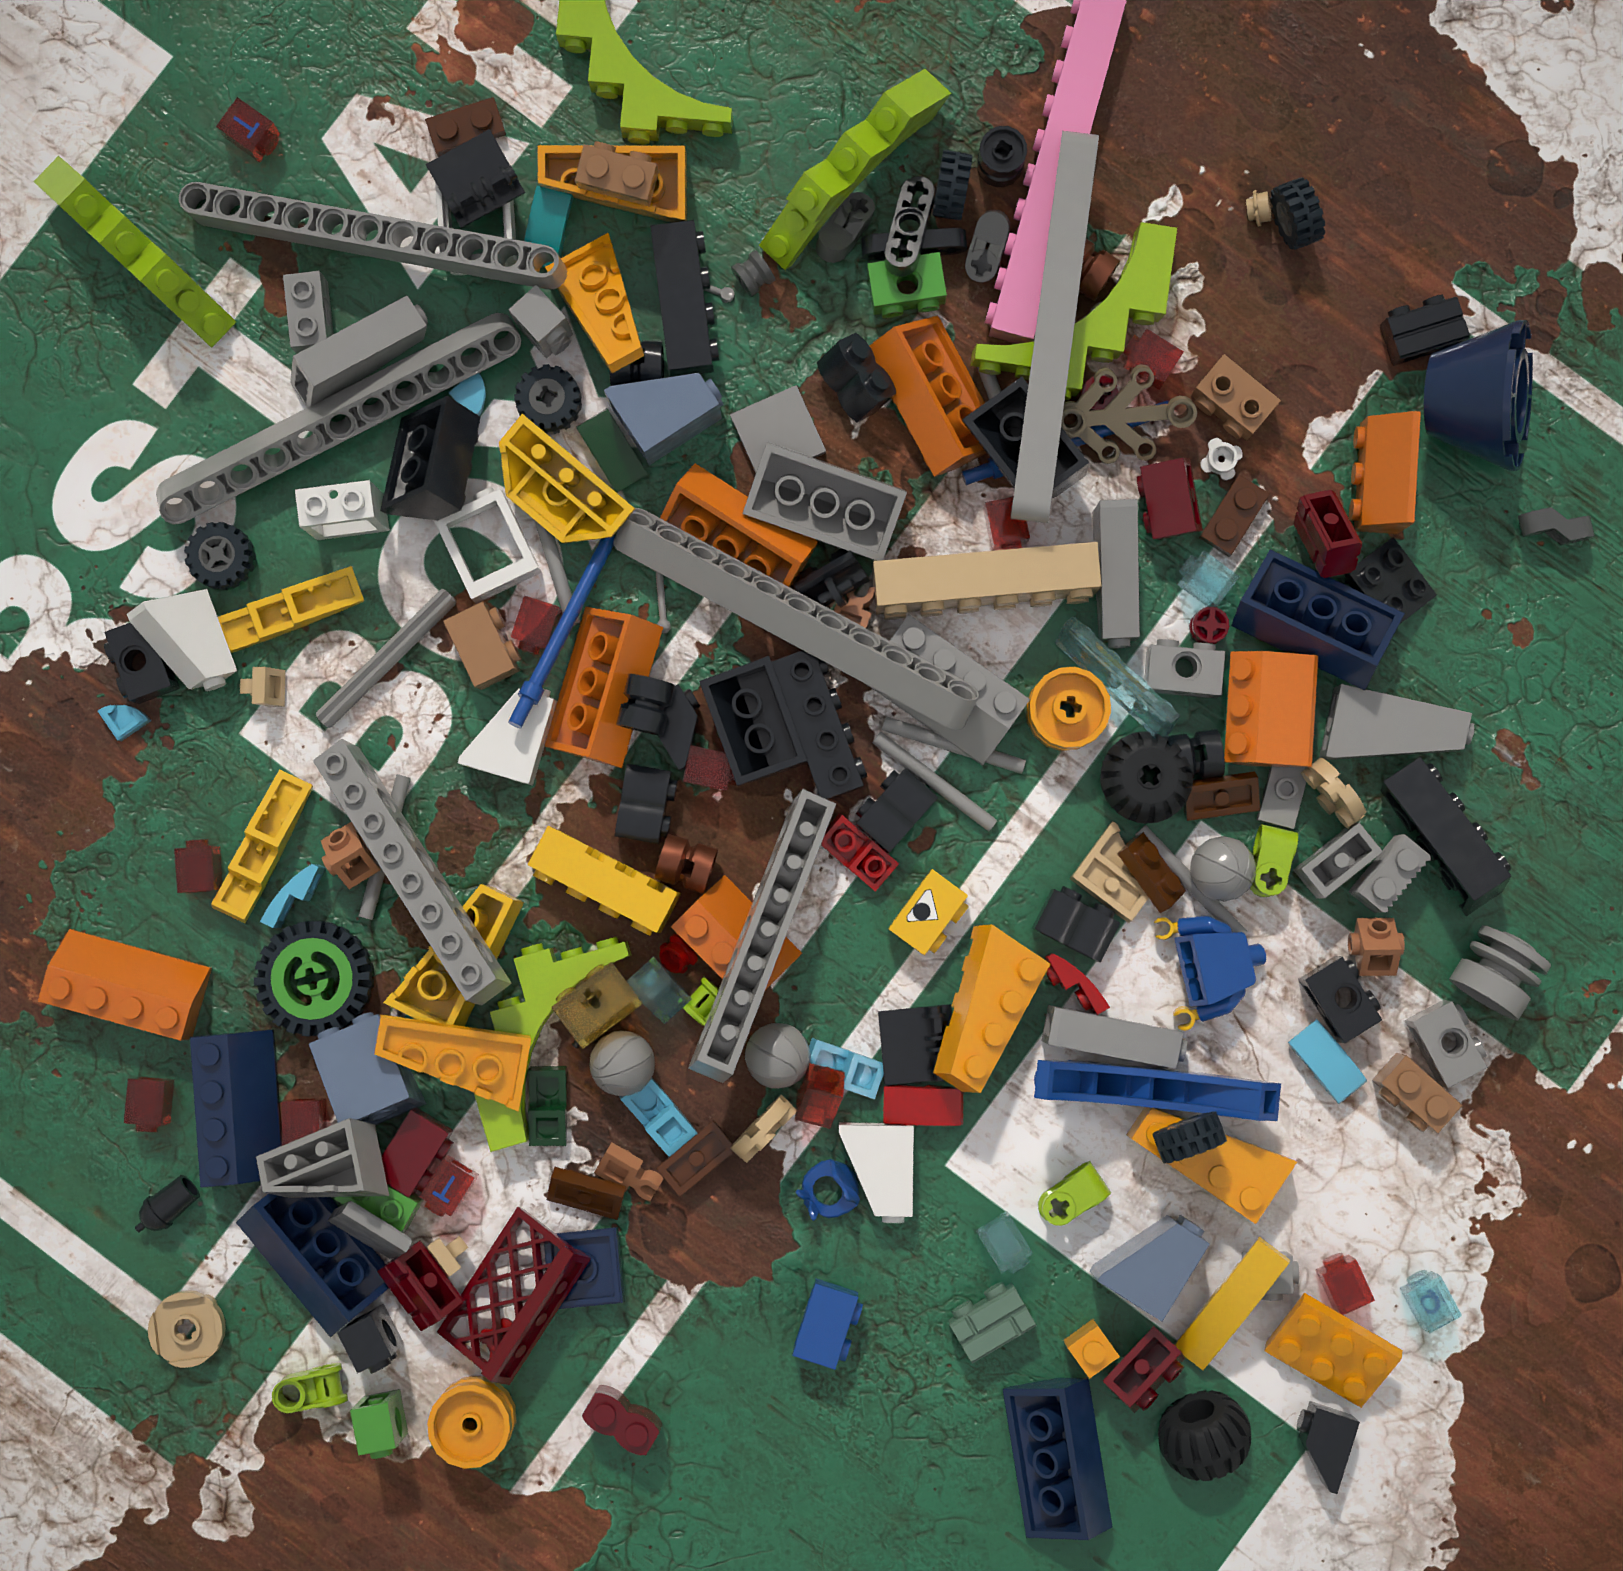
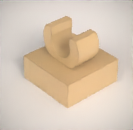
M253 667L252 679H240V694H250L252 696V704L285 707V670L270 667Z
M460 1236L446 1246L438 1238L426 1247L447 1277H450L461 1268L455 1258L469 1248Z

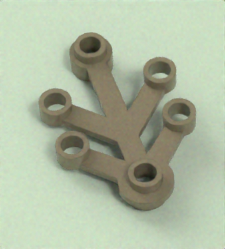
M1141 364L1132 369L1130 374L1131 380L1104 409L1090 410L1104 392L1112 391L1117 385V377L1113 370L1101 368L1094 375V383L1077 402L1069 401L1064 403L1061 427L1071 439L1075 437L1081 438L1097 452L1099 459L1103 463L1111 464L1117 461L1120 456L1118 445L1113 440H1104L1090 427L1106 425L1133 449L1138 459L1147 461L1156 454L1155 443L1150 437L1139 435L1127 423L1169 420L1173 426L1185 428L1193 424L1197 417V408L1193 401L1186 396H1176L1168 404L1127 407L1143 389L1149 388L1154 382L1152 370L1147 365ZM1139 372H1148L1149 377L1145 382L1140 383L1136 381V376ZM1105 374L1111 375L1112 381L1106 386L1099 384L1101 376ZM1177 405H1186L1184 414H1174V408ZM1072 413L1077 416L1073 424L1068 425L1064 423L1066 415ZM1143 443H1148L1151 445V449L1148 453L1141 454L1138 452L1139 446ZM1107 446H1112L1115 448L1113 455L1109 457L1103 456L1102 450Z

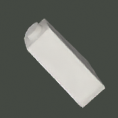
M207 589L144 601L127 613L131 624L189 690L204 687L205 691L218 689L226 685V678L237 672Z
M518 688L459 756L458 763L533 786L557 701L550 698L551 691L544 689L538 705H533L522 728L519 729L508 723L520 699L518 696L520 689Z
M839 1122V1134L874 1215L882 1216V1222L904 1223V1217H912L914 1126Z

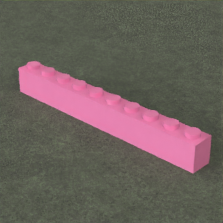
M1073 0L1070 13L1076 14L1077 17L1074 27L1067 25L1061 47L1067 49L1064 61L1057 60L1051 82L1058 83L1055 96L1047 95L1042 116L1048 117L1045 130L1038 129L1032 150L1039 152L1036 165L1028 164L1023 185L1029 186L1026 199L1019 198L1013 219L1020 221L1017 234L1009 233L1004 254L1010 255L1007 269L1002 267L999 269L994 289L1001 290L998 303L990 302L985 324L991 325L990 337L1016 344L1033 342L1037 325L1062 131L1090 134L1126 0Z

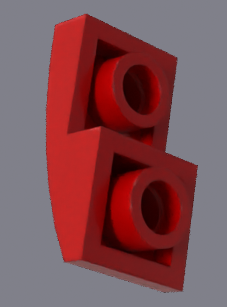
M839 813L827 827L821 846L875 892L899 865L895 859L842 814Z
M1053 953L1044 957L1050 963L1046 975L1053 986L1060 984L1062 989L1066 990L1077 984L1079 990L1074 993L1084 1011L1091 1008L1093 1014L1098 1015L1110 1008L1096 986L1075 966Z
M886 1085L884 1086L883 1123L923 1126L963 1125L964 1092L950 1086L927 1085L925 1087Z

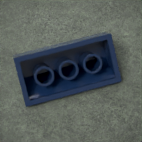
M1270 549L1240 600L1231 626L1286 653L1317 655L1319 669L1362 690H1366L1405 613L1332 578L1321 577L1319 572Z
M274 1029L190 1037L200 1187L236 1185L260 1181L256 1156L282 1146Z
M267 1194L254 1204L236 1224L331 1338L389 1289L377 1272L385 1265V1262L373 1248L328 1221L334 1209L338 1208V1205L331 1197L288 1198Z
M1055 1378L1003 1388L1026 1538L1090 1540L1112 1528L1089 1378Z

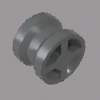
M756 250L752 251L748 255V259L742 264L736 263L731 266L736 279L750 297L756 295L759 287L763 284L770 285L775 281L771 269Z

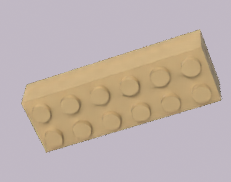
M1098 542L873 561L872 568L876 615L884 614V620L906 618L907 612L920 611L921 617L939 616L943 614L942 610L957 608V613L959 614L978 612L979 607L984 605H993L994 610H1010L1016 608V604L1019 602H1030V607H1045L1052 605V601L1064 598L1067 599V604H1080L1089 602V598L1093 597L1102 586Z

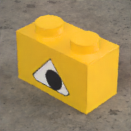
M931 869L888 930L925 956L928 950L935 954L947 937L942 932L950 920L956 924L969 906L964 903L968 895Z

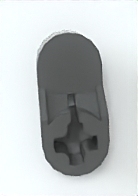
M860 192L851 193L832 214L829 221L821 228L815 249L821 259L832 263L840 262L852 251L862 233L869 227L875 211V204L868 195Z
M1000 210L985 212L977 222L965 263L967 275L976 282L989 281L999 269L1010 232L1009 218ZM987 242L990 243L989 249H985Z
M1552 507L1531 511L1518 516L1522 537L1546 533L1560 545L1595 537L1590 516L1566 519Z

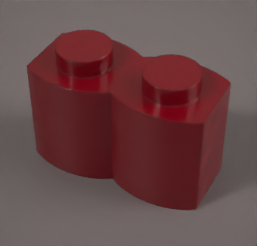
M607 1385L598 1386L582 1414L583 1420L593 1430L604 1435L614 1436L624 1449L637 1455H647L662 1427L660 1418L653 1411L641 1405L631 1404L622 1392Z

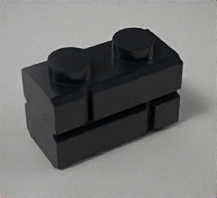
M1444 294L1436 295L1422 302L1423 307L1410 310L1409 305H1405L1388 312L1389 317L1380 324V330L1393 366L1431 355L1470 338V333L1457 297L1445 300Z

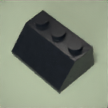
M1020 377L962 419V422L1014 489L1028 392V383L1023 377ZM1062 427L1052 498L1057 497L1085 477L1089 467V461Z
M445 396L402 417L380 511L388 515L436 521L461 511L466 500L465 490L468 476L472 470L471 462L474 447L479 437L478 428L481 417L449 396Z
M769 656L699 681L737 786L771 777L807 764L806 755Z

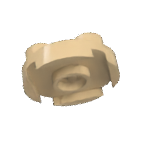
M1319 758L1312 763V767H1307L1301 772L1305 781L1313 789L1317 788L1320 795L1316 799L1320 806L1329 815L1335 812L1339 821L1347 829H1350L1365 816L1366 809L1350 784L1346 786L1338 778L1340 773L1328 761Z
M781 1094L741 1134L730 1149L747 1163L776 1135L775 1132L781 1126H784L797 1110Z
M192 1290L174 1293L157 1306L149 1320L148 1338L150 1345L157 1355H161L165 1360L169 1361V1364L175 1367L188 1368L200 1365L220 1349L225 1337V1318L221 1308L217 1305V1301L211 1295ZM184 1319H189L190 1323L196 1326V1331L192 1333L191 1339H186L185 1333L178 1332V1326L184 1324Z

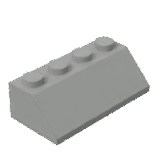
M767 442L742 514L880 561L884 559L907 492L904 489Z
M908 614L890 641L976 688L979 697L968 721L962 729H950L874 688L872 689L983 766L1030 699Z

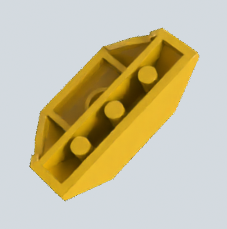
M521 414L499 441L506 496L561 543L611 538L635 510L616 491L524 414Z

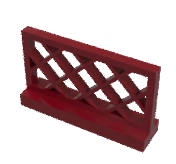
M517 1207L461 1293L464 1301L446 1316L437 1333L482 1370L481 1374L490 1382L510 1385L591 1258L581 1250L573 1248L525 1209ZM525 1221L530 1226L531 1241L517 1244L515 1232L521 1222ZM539 1233H540L542 1236H544L545 1238H541V1239H540ZM553 1243L560 1250L551 1263L542 1265L540 1245ZM532 1248L534 1267L519 1270L517 1251ZM509 1253L511 1272L496 1276L495 1263L500 1255ZM535 1273V1289L531 1295L522 1296L520 1277ZM511 1279L513 1299L499 1302L497 1282ZM488 1285L490 1304L476 1307L475 1293L480 1286ZM514 1305L515 1320L511 1326L502 1328L500 1308ZM491 1311L493 1330L479 1333L477 1314ZM468 1316L470 1336L459 1338L451 1331L459 1318ZM494 1337L495 1351L490 1359L486 1361L481 1356L479 1340Z

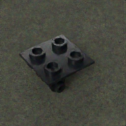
M490 129L425 164L461 229L525 194L515 171L507 161Z
M1394 537L1357 563L1356 570L1344 574L1348 579L1345 583L1349 584L1351 588L1405 613L1400 624L1437 596Z
M951 1004L878 1011L885 1085L945 1081L934 1074L933 1071L945 1028L949 1026L952 1017Z

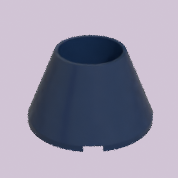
M1527 320L1514 321L1431 354L1425 378L1424 423L1426 433L1431 437L1508 471H1518L1521 468L1524 453H1519V443L1521 440H1528L1533 389V353H1527L1525 349L1526 339H1531L1532 337Z

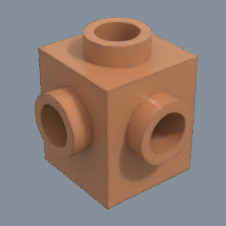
M352 822L334 830L329 836L321 840L326 854L321 857L325 867L332 876L337 874L348 889L381 870L378 862Z
M1357 918L1354 933H1349L1348 952L1350 956H1355L1359 976L1397 975L1400 956L1404 954L1405 943L1403 933L1397 932L1394 918Z

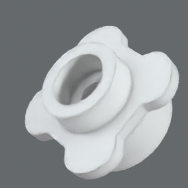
M1214 438L1208 443L1209 451L1206 458H1203L1200 462L1201 469L1206 473L1212 471L1219 474L1223 480H1230L1235 475L1234 467L1237 461L1242 458V450L1238 446H1232L1229 443L1222 442L1219 438ZM1223 456L1225 461L1219 462L1218 457Z

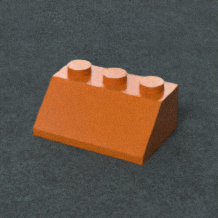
M1410 411L1367 416L1360 423V426H1356L1353 446L1359 449L1358 463L1354 462L1351 472V483L1356 485V499H1351L1349 507V520L1354 521L1355 531L1398 534L1414 523L1421 412Z
M1238 651L1230 653L1224 752L1226 763L1244 766L1312 767L1318 670L1317 655L1270 651Z
M724 875L671 928L723 979L752 902ZM785 937L766 989L802 954L787 937Z

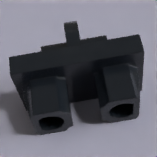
M842 548L831 554L830 563L820 569L810 566L800 572V580L794 583L796 591L825 607L834 601L840 608L846 605L847 601L844 596L870 580L852 551L847 552Z

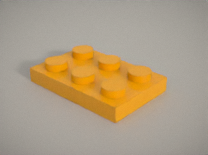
M1306 1293L1301 1296L1269 1337L1264 1349L1268 1354L1360 1408L1363 1407L1401 1361L1403 1351Z

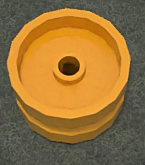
M1078 667L1058 668L1044 675L1031 690L1028 697L1030 700L1026 704L1027 724L1034 737L1046 747L1059 751L1078 750L1096 740L1107 727L1111 714L1110 695L1103 682L1090 671ZM1070 704L1073 707V714L1070 717H1066V711L1060 709L1061 705Z
M481 1375L463 1377L450 1384L432 1406L427 1422L428 1437L436 1454L448 1464L463 1469L482 1467L495 1460L512 1436L516 1424L515 1404L508 1390L500 1383L490 1382ZM466 1418L475 1419L477 1422V1427L475 1426V1423L473 1421L467 1422Z

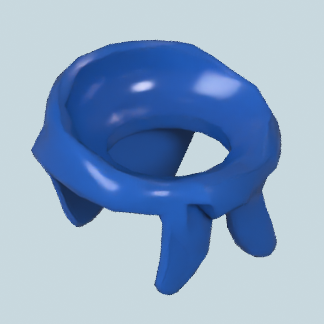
M832 1159L821 1161L812 1167L804 1176L802 1190H796L797 1196L804 1200V1205L808 1208L813 1221L816 1220L818 1214L826 1218L839 1217L853 1210L860 1201L859 1182L856 1174L848 1165ZM831 1176L841 1187L842 1196L837 1203L825 1205L815 1197L814 1184L820 1177Z

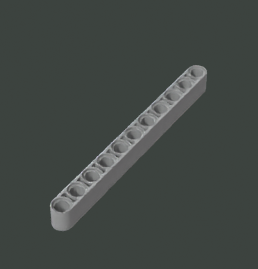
M1062 131L1011 519L1048 523L1099 141V135Z
M202 182L186 184L179 194V203L183 210L198 224L207 227L531 287L537 285L542 289H556L565 282L567 277V269L558 253L547 245ZM206 199L205 204L201 208L196 209L197 204L201 200ZM240 205L239 210L235 214L230 215L231 210L235 206ZM274 211L273 217L264 222L265 216ZM309 218L304 227L298 228V224L302 219ZM343 224V228L339 233L332 234L333 229L337 225ZM378 230L377 236L374 239L366 241L367 235L370 232ZM413 236V240L408 246L400 247L405 238ZM448 243L444 252L435 254V250L440 244ZM483 249V253L478 259L470 260V256L475 250ZM519 256L514 265L505 267V262L509 257ZM554 262V266L549 272L540 273V269L545 263Z
M504 313L491 314L164 480L156 490L161 517L171 524L184 523L513 356L521 346V338L517 328L508 315ZM509 331L503 339H494L499 332ZM467 348H476L475 352L471 355H461ZM434 365H444L438 372H429L430 368ZM400 382H411L410 385L406 388H396ZM369 398H378V401L372 405L363 404ZM335 415H346L341 421H330ZM305 431H312V432H313V434H312L310 437H307V438H299V437H298V435L301 434L302 432H305ZM271 448L280 449V451L276 454H265V452ZM240 464L248 466L245 470L242 471L232 470L235 466ZM206 481L215 482V484H214L213 486H211V487H208V488H202V487H200V485H201L203 482H206ZM173 498L182 499L178 504L167 503V501Z
M635 508L633 513L617 531L613 543L616 549L623 554L939 724L955 730L965 727L979 697L976 688L966 681L643 509Z

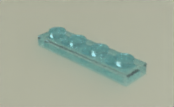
M1075 616L1065 622L1055 644L1081 669L1090 671L1099 678L1109 695L1148 732H1151L1155 739L1158 734L1162 737L1168 736L1180 718V715L1174 710L1173 706L1168 701L1163 700L1148 686L1147 682L1140 675L1132 671L1115 651L1110 650L1099 640L1088 626L1082 624Z

